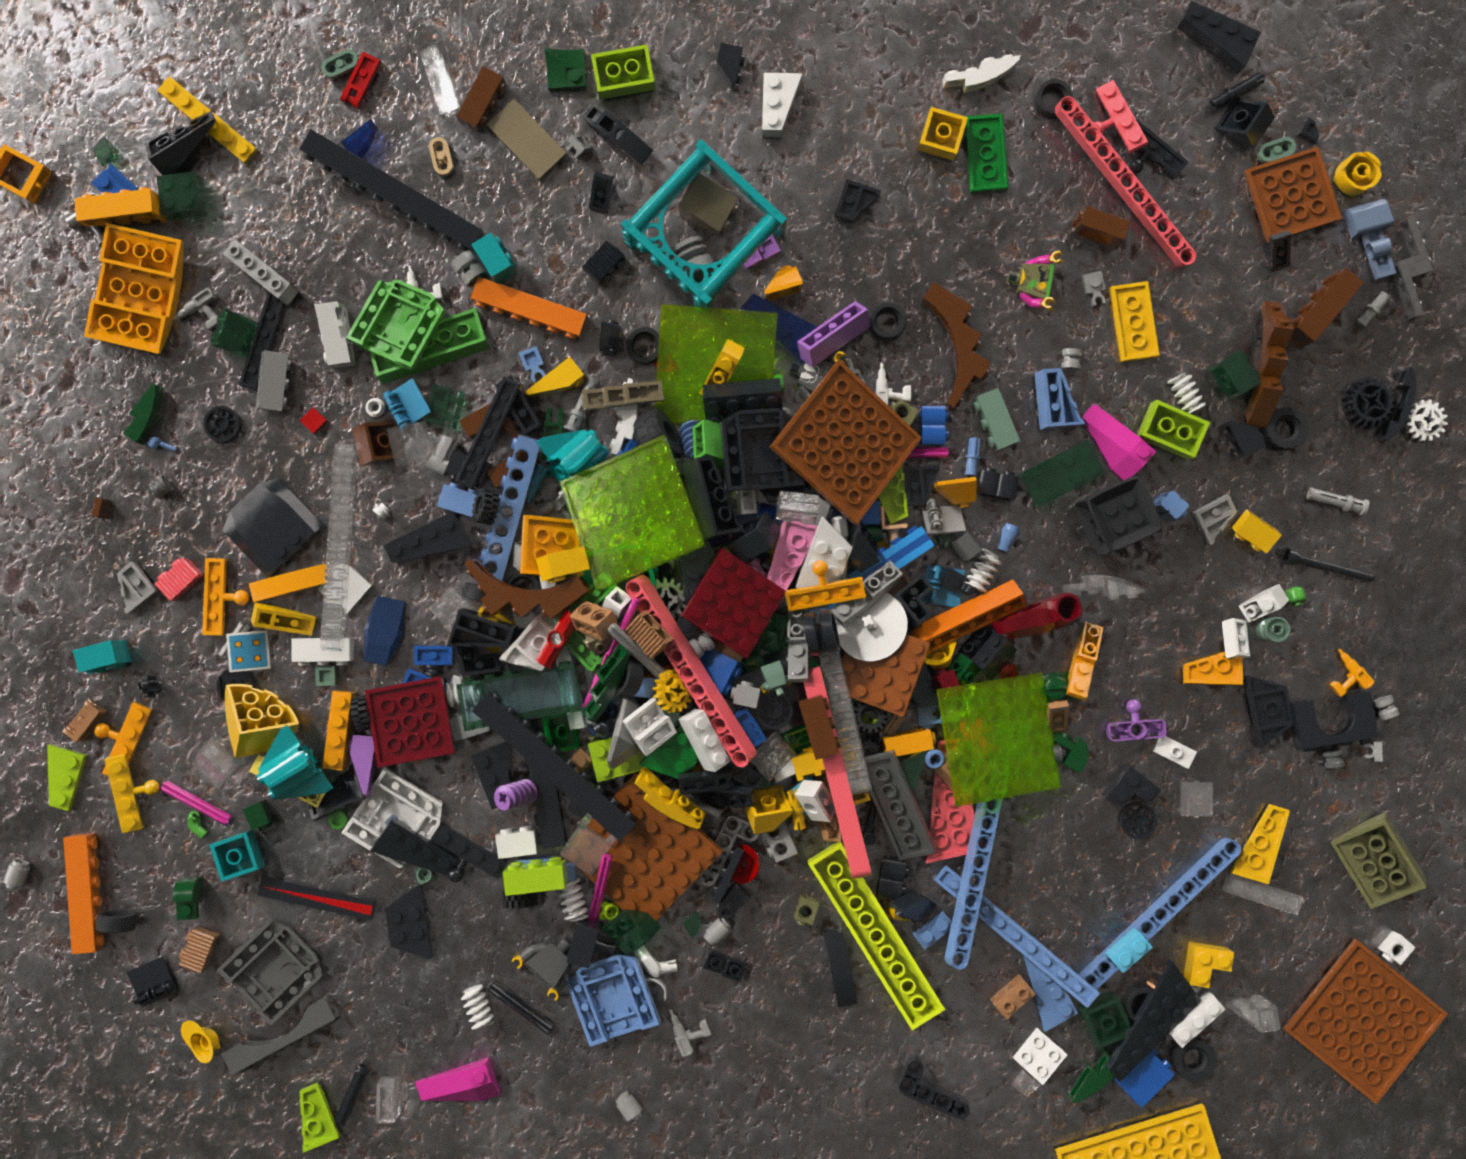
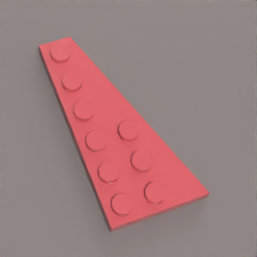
M957 737L937 741V750H940L943 754L947 753L959 745ZM935 771L928 830L935 844L936 852L926 855L925 863L966 855L974 820V810L970 794L968 796H957Z

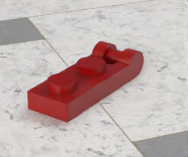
M362 52L341 94L340 100L346 104L349 102L357 109L361 108L363 99L382 63L380 59ZM352 91L357 92L355 97L351 95Z

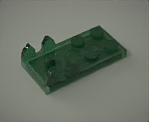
M1087 439L1020 473L1019 476L1037 508L1103 475L1105 471Z

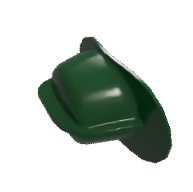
M1069 672L1050 673L1041 677L1036 689L1041 700L1046 703L1065 700L1070 703L1077 700L1078 698L1066 695Z

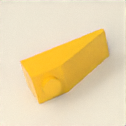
M568 357L525 391L529 398L570 390L573 387L578 388L585 382L583 379L586 377L572 358Z
M258 602L254 604L251 617L253 627L312 636L316 617Z

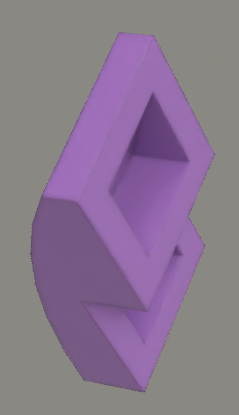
M773 234L744 263L746 269L782 252Z

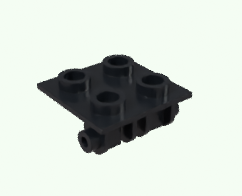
M163 957L127 972L135 991L133 1003L135 1005L139 1004L141 1008L177 993Z

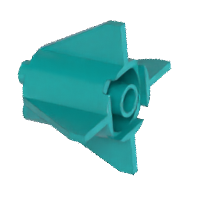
M579 430L540 438L536 443L548 458L546 462L550 461L548 465L550 471L547 472L546 477L554 476L560 483L563 481L567 483L565 487L571 488L580 502L584 504L591 496L603 463L609 454L608 449L597 440L598 436L593 430Z
M288 725L280 729L258 768L259 774L256 776L262 785H267L270 789L268 793L274 801L277 799L327 793L333 789V786L323 774L321 767L316 768L315 764L318 762L313 755L314 750L312 748L309 750L306 745L301 747L302 741L298 740Z

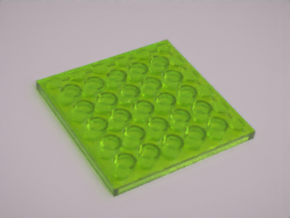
M661 304L656 381L662 382L664 400L656 401L654 409L663 411L673 422L686 423L691 420L702 421L705 419L703 395L700 394V391L727 339L745 348L727 383L772 379L778 313Z
M665 435L560 481L580 544L585 547L589 570L597 591L606 589L706 546Z
M1042 673L937 689L955 806L960 807L1061 787L1057 761H1055L1052 749L1054 742L1051 727L1048 725V706L1043 690Z

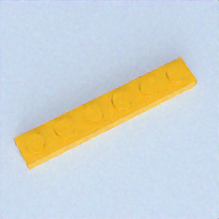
M170 76L157 89L159 93L191 119L211 111ZM214 114L216 123L208 131V134L244 164H247L258 150Z

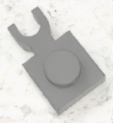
M1102 271L1082 275L1085 294L1092 295V307L1096 306V298L1100 299L1101 305L1105 304V297L1101 294V291L1106 289Z

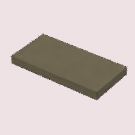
M515 99L508 103L487 124V127L539 180L567 155L564 149Z

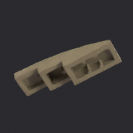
M661 381L628 383L620 386H608L581 391L584 410L621 407L664 400Z

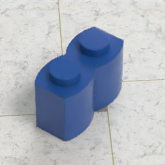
M945 406L920 407V436L922 437L920 445H945V441H948L949 431L945 430V422L949 420V412L945 410Z

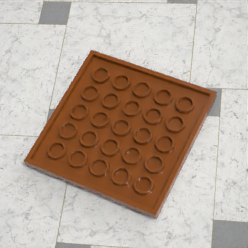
M838 360L770 445V448L855 525L860 522L922 437L841 360Z
M636 772L614 795L620 801V806L625 811L628 809L636 816V825L621 842L595 819H592L561 853L573 864H576V867L595 885L603 854H611L613 859L605 894L642 929L647 931L717 859L723 850L700 828L696 829L677 822L645 801L643 798L646 793L635 784L639 772Z
M1354 939L1283 1029L1377 1105L1448 1013L1361 942Z

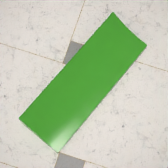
M476 308L441 320L414 370L401 367L373 353H370L376 377L381 384H385L488 350L490 346L479 313Z

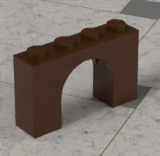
M490 404L459 420L466 435L471 440L475 438ZM509 414L502 429L508 431L512 439L518 438L520 426L515 418L512 419ZM520 451L517 455L518 459L523 462L529 458L525 451ZM508 459L487 470L490 479L498 490L502 488L500 485L503 475L507 476L509 468H506ZM515 470L512 476L517 480L523 476V473L520 470Z

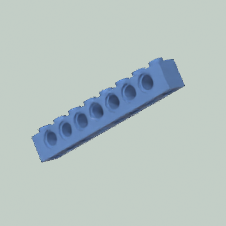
M520 434L512 442L511 449L514 450L512 457H508L506 468H509L507 476L503 475L500 485L504 489L502 494L499 495V512L496 514L497 518L494 519V523H492L494 524L492 531L488 530L485 539V542H488L487 550L483 549L480 560L483 561L482 565L487 571H489L487 569L488 563H495L497 565L496 571L489 572L501 581H503L540 449L536 443L537 439ZM520 451H525L528 454L529 458L527 461L523 462L518 459L517 455ZM513 471H522L523 478L521 480L514 479L512 476ZM515 489L518 492V496L510 498L507 495V491ZM505 507L511 508L513 515L510 517L504 516L502 509ZM499 526H505L508 530V533L506 535H500L497 532V528ZM499 544L503 551L501 553H494L492 546Z

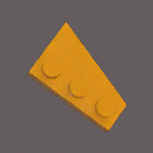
M1225 652L1186 663L1183 665V684L1243 685L1242 658H1226Z

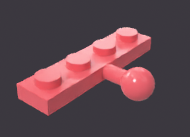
M1114 80L1097 88L1096 94L1110 119L1102 123L1099 121L1093 122L1099 131L1103 134L1105 129L1114 125L1130 154L1148 145V140Z

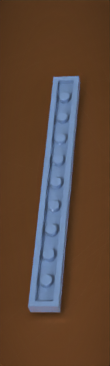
M946 864L936 875L934 881L957 899L961 876ZM982 895L978 917L1088 1008L1100 992ZM970 896L967 898V905L971 902Z

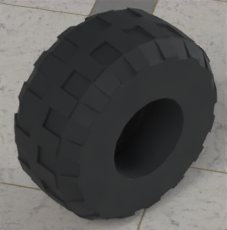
M650 409L636 418L633 424L635 438L644 455L652 464L657 466L665 461L681 458L684 450L681 438L675 425L660 409Z

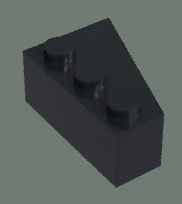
M464 607L458 609L447 646L509 647L515 640L519 626Z
M506 741L471 755L492 810L498 808L494 801L496 789L501 785L512 783L511 745Z

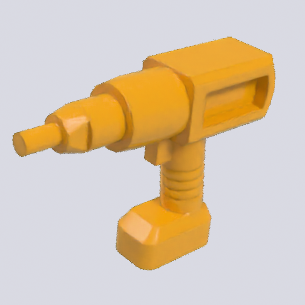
M1338 649L1337 651L1341 654V659L1350 673L1346 675L1348 679L1342 685L1336 681L1329 684L1339 697H1343L1356 682L1362 689L1371 688L1375 681L1366 670L1360 667L1354 659H1351L1347 653Z

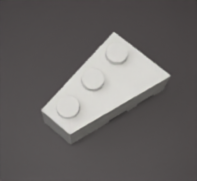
M764 73L762 137L782 136L801 83L802 74Z
M338 301L315 304L321 341L325 350V363L333 369L355 365L353 345L346 339L350 331L347 309Z

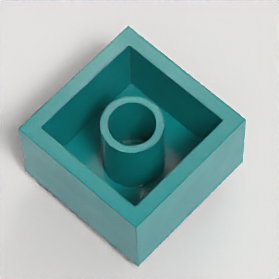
M490 232L471 244L496 283L501 284L517 274L514 270L517 266L508 252L504 254L507 250L498 236L494 238Z
M109 640L73 650L78 673L86 672V675L105 673L107 670L124 668L126 663L132 662L126 640Z
M249 830L209 845L221 882L265 866L254 830Z

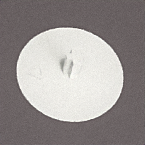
M886 593L860 617H854L844 626L836 619L840 646L850 656L863 661H876L888 657L900 647L906 636L907 616L904 608L892 595Z

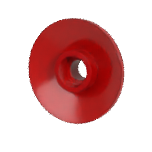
M742 844L737 845V847L744 851L731 878L737 883L746 884L753 881L757 876L759 858L752 847Z

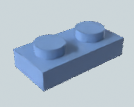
M941 910L929 919L926 925L923 924L912 934L924 950H926L950 931L952 921Z

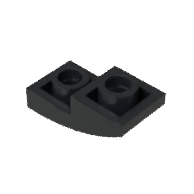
M708 948L701 967L740 982L746 962Z

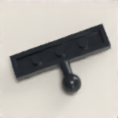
M1135 118L1148 140V145L1140 149L1142 154L1137 159L1129 162V169L1133 174H1139L1143 170V163L1149 157L1172 177L1176 178L1189 161Z
M443 823L440 824L431 840L461 858L457 866L453 867L448 873L449 880L454 883L460 882L463 879V869L467 862L497 879L508 863L507 860L503 858L498 859V855Z

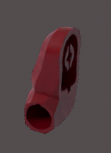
M1060 593L1044 598L993 622L992 626L997 634L1008 639L1038 636L1050 630H1059L1068 626L1082 615L1083 608L1076 595Z

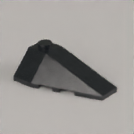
M210 111L192 119L186 127L182 125L176 126L175 131L170 134L165 131L145 143L148 159L163 177L172 175L178 170L216 123L213 112Z

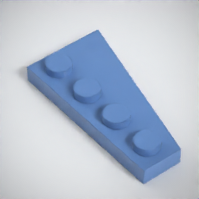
M1023 955L1032 990L1036 993L1034 996L1043 1031L1046 1032L1078 1014L1066 990Z

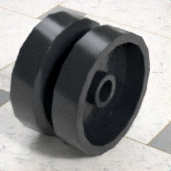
M832 609L821 611L819 620L814 612L804 614V633L811 656L822 655L824 645L829 653L839 652V634Z

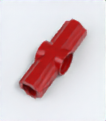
M566 609L554 630L548 634L547 641L536 658L539 664L551 669L563 648L569 643V638L575 630V626L570 618V615L573 613L572 611ZM557 634H560L562 636V642L560 644H557L555 642V636Z

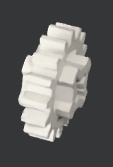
M1420 400L1417 403H1413L1407 423L1403 426L1409 428L1406 431L1407 434L1413 433L1412 439L1418 438L1420 442L1425 440L1431 441L1433 438H1439V433L1445 432L1442 426L1448 425V423L1443 419L1448 416L1442 415L1444 408L1438 409V402L1432 404V400Z

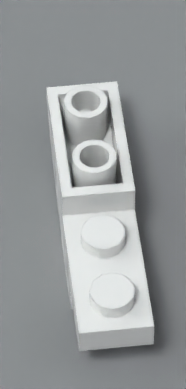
M1009 54L999 59L989 57L981 61L979 69L972 67L962 72H958V70L949 71L942 80L943 88L962 86L963 93L989 86L1009 74L1017 66L1020 56Z
M628 378V381L623 384L633 383V380ZM638 404L615 407L614 411H617V417L623 418L622 421L619 420L615 431L618 433L616 439H612L609 447L612 450L611 454L614 456L622 450L625 440L630 441L634 439L633 424L638 417Z

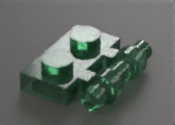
M433 384L427 404L431 412L424 416L423 421L443 426L445 419L450 420L448 428L456 429L457 423H460L459 420L461 419L459 416L461 408L465 404V392L458 391L457 396L452 397V388ZM449 402L454 403L452 414L447 413Z

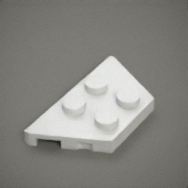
M822 516L795 584L796 588L819 584L818 576L812 570L813 564L818 560H822L828 565V571L825 574L827 583L840 581L852 551V545Z
M541 611L499 659L507 663L542 671L545 666L539 664L536 658L545 645L548 634L557 625L555 619L547 618ZM559 634L555 636V642L557 644H560L562 642Z

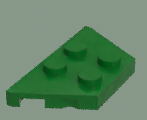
M681 724L675 728L677 733L639 762L642 767L678 779V774L687 773L699 762Z

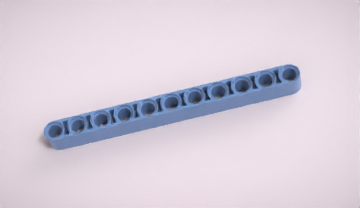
M990 758L986 761L992 769L982 779L945 952V962L958 970H962L968 965L1009 771V764L1003 758ZM997 762L999 763L998 771L995 770V764ZM994 781L995 788L992 790L991 783ZM990 800L991 807L988 809L987 802ZM986 819L987 826L984 828L983 821ZM982 838L983 845L979 847V840ZM979 858V864L975 866V860ZM975 877V883L971 886V879ZM970 896L971 902L969 905H967L966 901L967 898ZM967 916V922L963 924V917ZM962 935L963 941L959 944L958 939ZM959 955L958 962L954 963L955 956Z
M1222 838L1087 965L1079 975L1085 980L1087 977L1093 976V981L1090 984L1098 989L1118 970L1105 952L1133 928L1138 930L1149 941L1241 853L1240 844L1230 838ZM1232 843V850L1227 852V845ZM1218 856V863L1216 865H1213V858ZM1201 870H1204V876L1202 878H1198V873ZM1190 883V890L1185 892L1184 886ZM1176 896V903L1171 905L1170 899ZM1162 909L1163 915L1160 918H1156L1157 911ZM1149 923V928L1146 931H1142L1143 924ZM1107 963V968L1100 971V965Z

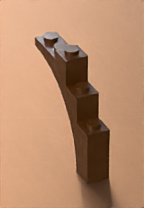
M933 282L921 302L929 307L943 322L950 334L955 349L956 377L951 395L945 404L947 408L952 410L954 406L959 407L964 397L961 395L965 390L969 391L974 383L972 379L978 382L981 378L985 379L991 371L988 368L991 362L972 351V349L976 351L982 342L979 340L982 334L965 324L972 315L970 312L972 305Z
M1263 301L1261 306L1263 318L1262 349L1254 389L1245 411L1248 425L1267 427L1283 392L1280 378L1288 363L1286 347L1294 327L1292 320L1286 317L1283 305L1275 301Z
M470 558L464 563L467 567V573L478 582L477 587L479 590L486 594L480 600L483 603V609L491 615L500 614L512 604L511 608L517 616L527 617L541 606V611L547 618L557 619L566 609H570L593 591L584 577L577 575L550 588L539 590L523 589L499 580L487 571L476 558Z

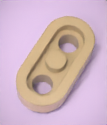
M436 137L429 144L433 167L438 175L446 177L454 170L452 156L447 141L441 137ZM438 147H443L442 151H437ZM443 165H447V169L442 170L441 167Z

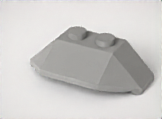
M623 695L621 697L607 763L611 769H615L638 753V745L622 722L641 707L634 697Z

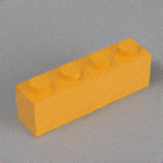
M332 691L322 767L324 769L342 771L348 768L350 753L348 746L353 730V716H351L352 710L350 706H352V698L357 697V692Z

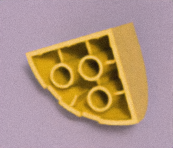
M226 685V721L235 758L269 751L280 729L286 725L296 734L299 727L297 717L289 705H285L279 700V696L266 689L262 691L252 688V685Z

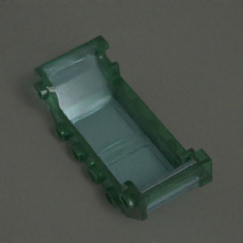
M570 661L559 662V666L554 667L553 665L551 669L544 667L542 671L523 668V673L517 674L515 670L503 672L504 676L496 677V673L484 675L485 679L474 681L473 678L462 679V683L456 685L464 731L488 727L472 710L489 691L498 693L503 698L502 702L507 707L509 705L514 707L518 712L516 715L522 720L523 718L528 720L583 711V702L580 699L575 670L576 663L571 664Z

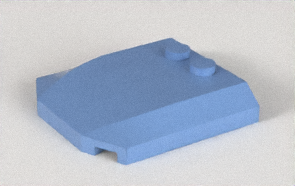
M616 954L592 962L589 968L580 967L567 983L590 1047L607 1042L610 1038L638 1029L644 1030L661 1023L637 957Z

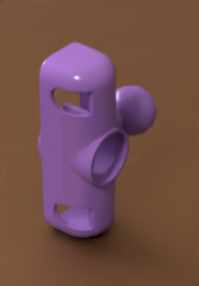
M1135 699L1128 701L1126 705L1127 711L1131 713L1132 721L1109 723L1106 727L1107 737L1111 741L1153 739L1166 736V723L1164 720H1140L1139 712L1142 709V705ZM1138 725L1139 732L1136 735H1134L1132 733L1133 726ZM1150 733H1157L1158 736L1153 737ZM1119 735L1120 739H1113L1112 736Z

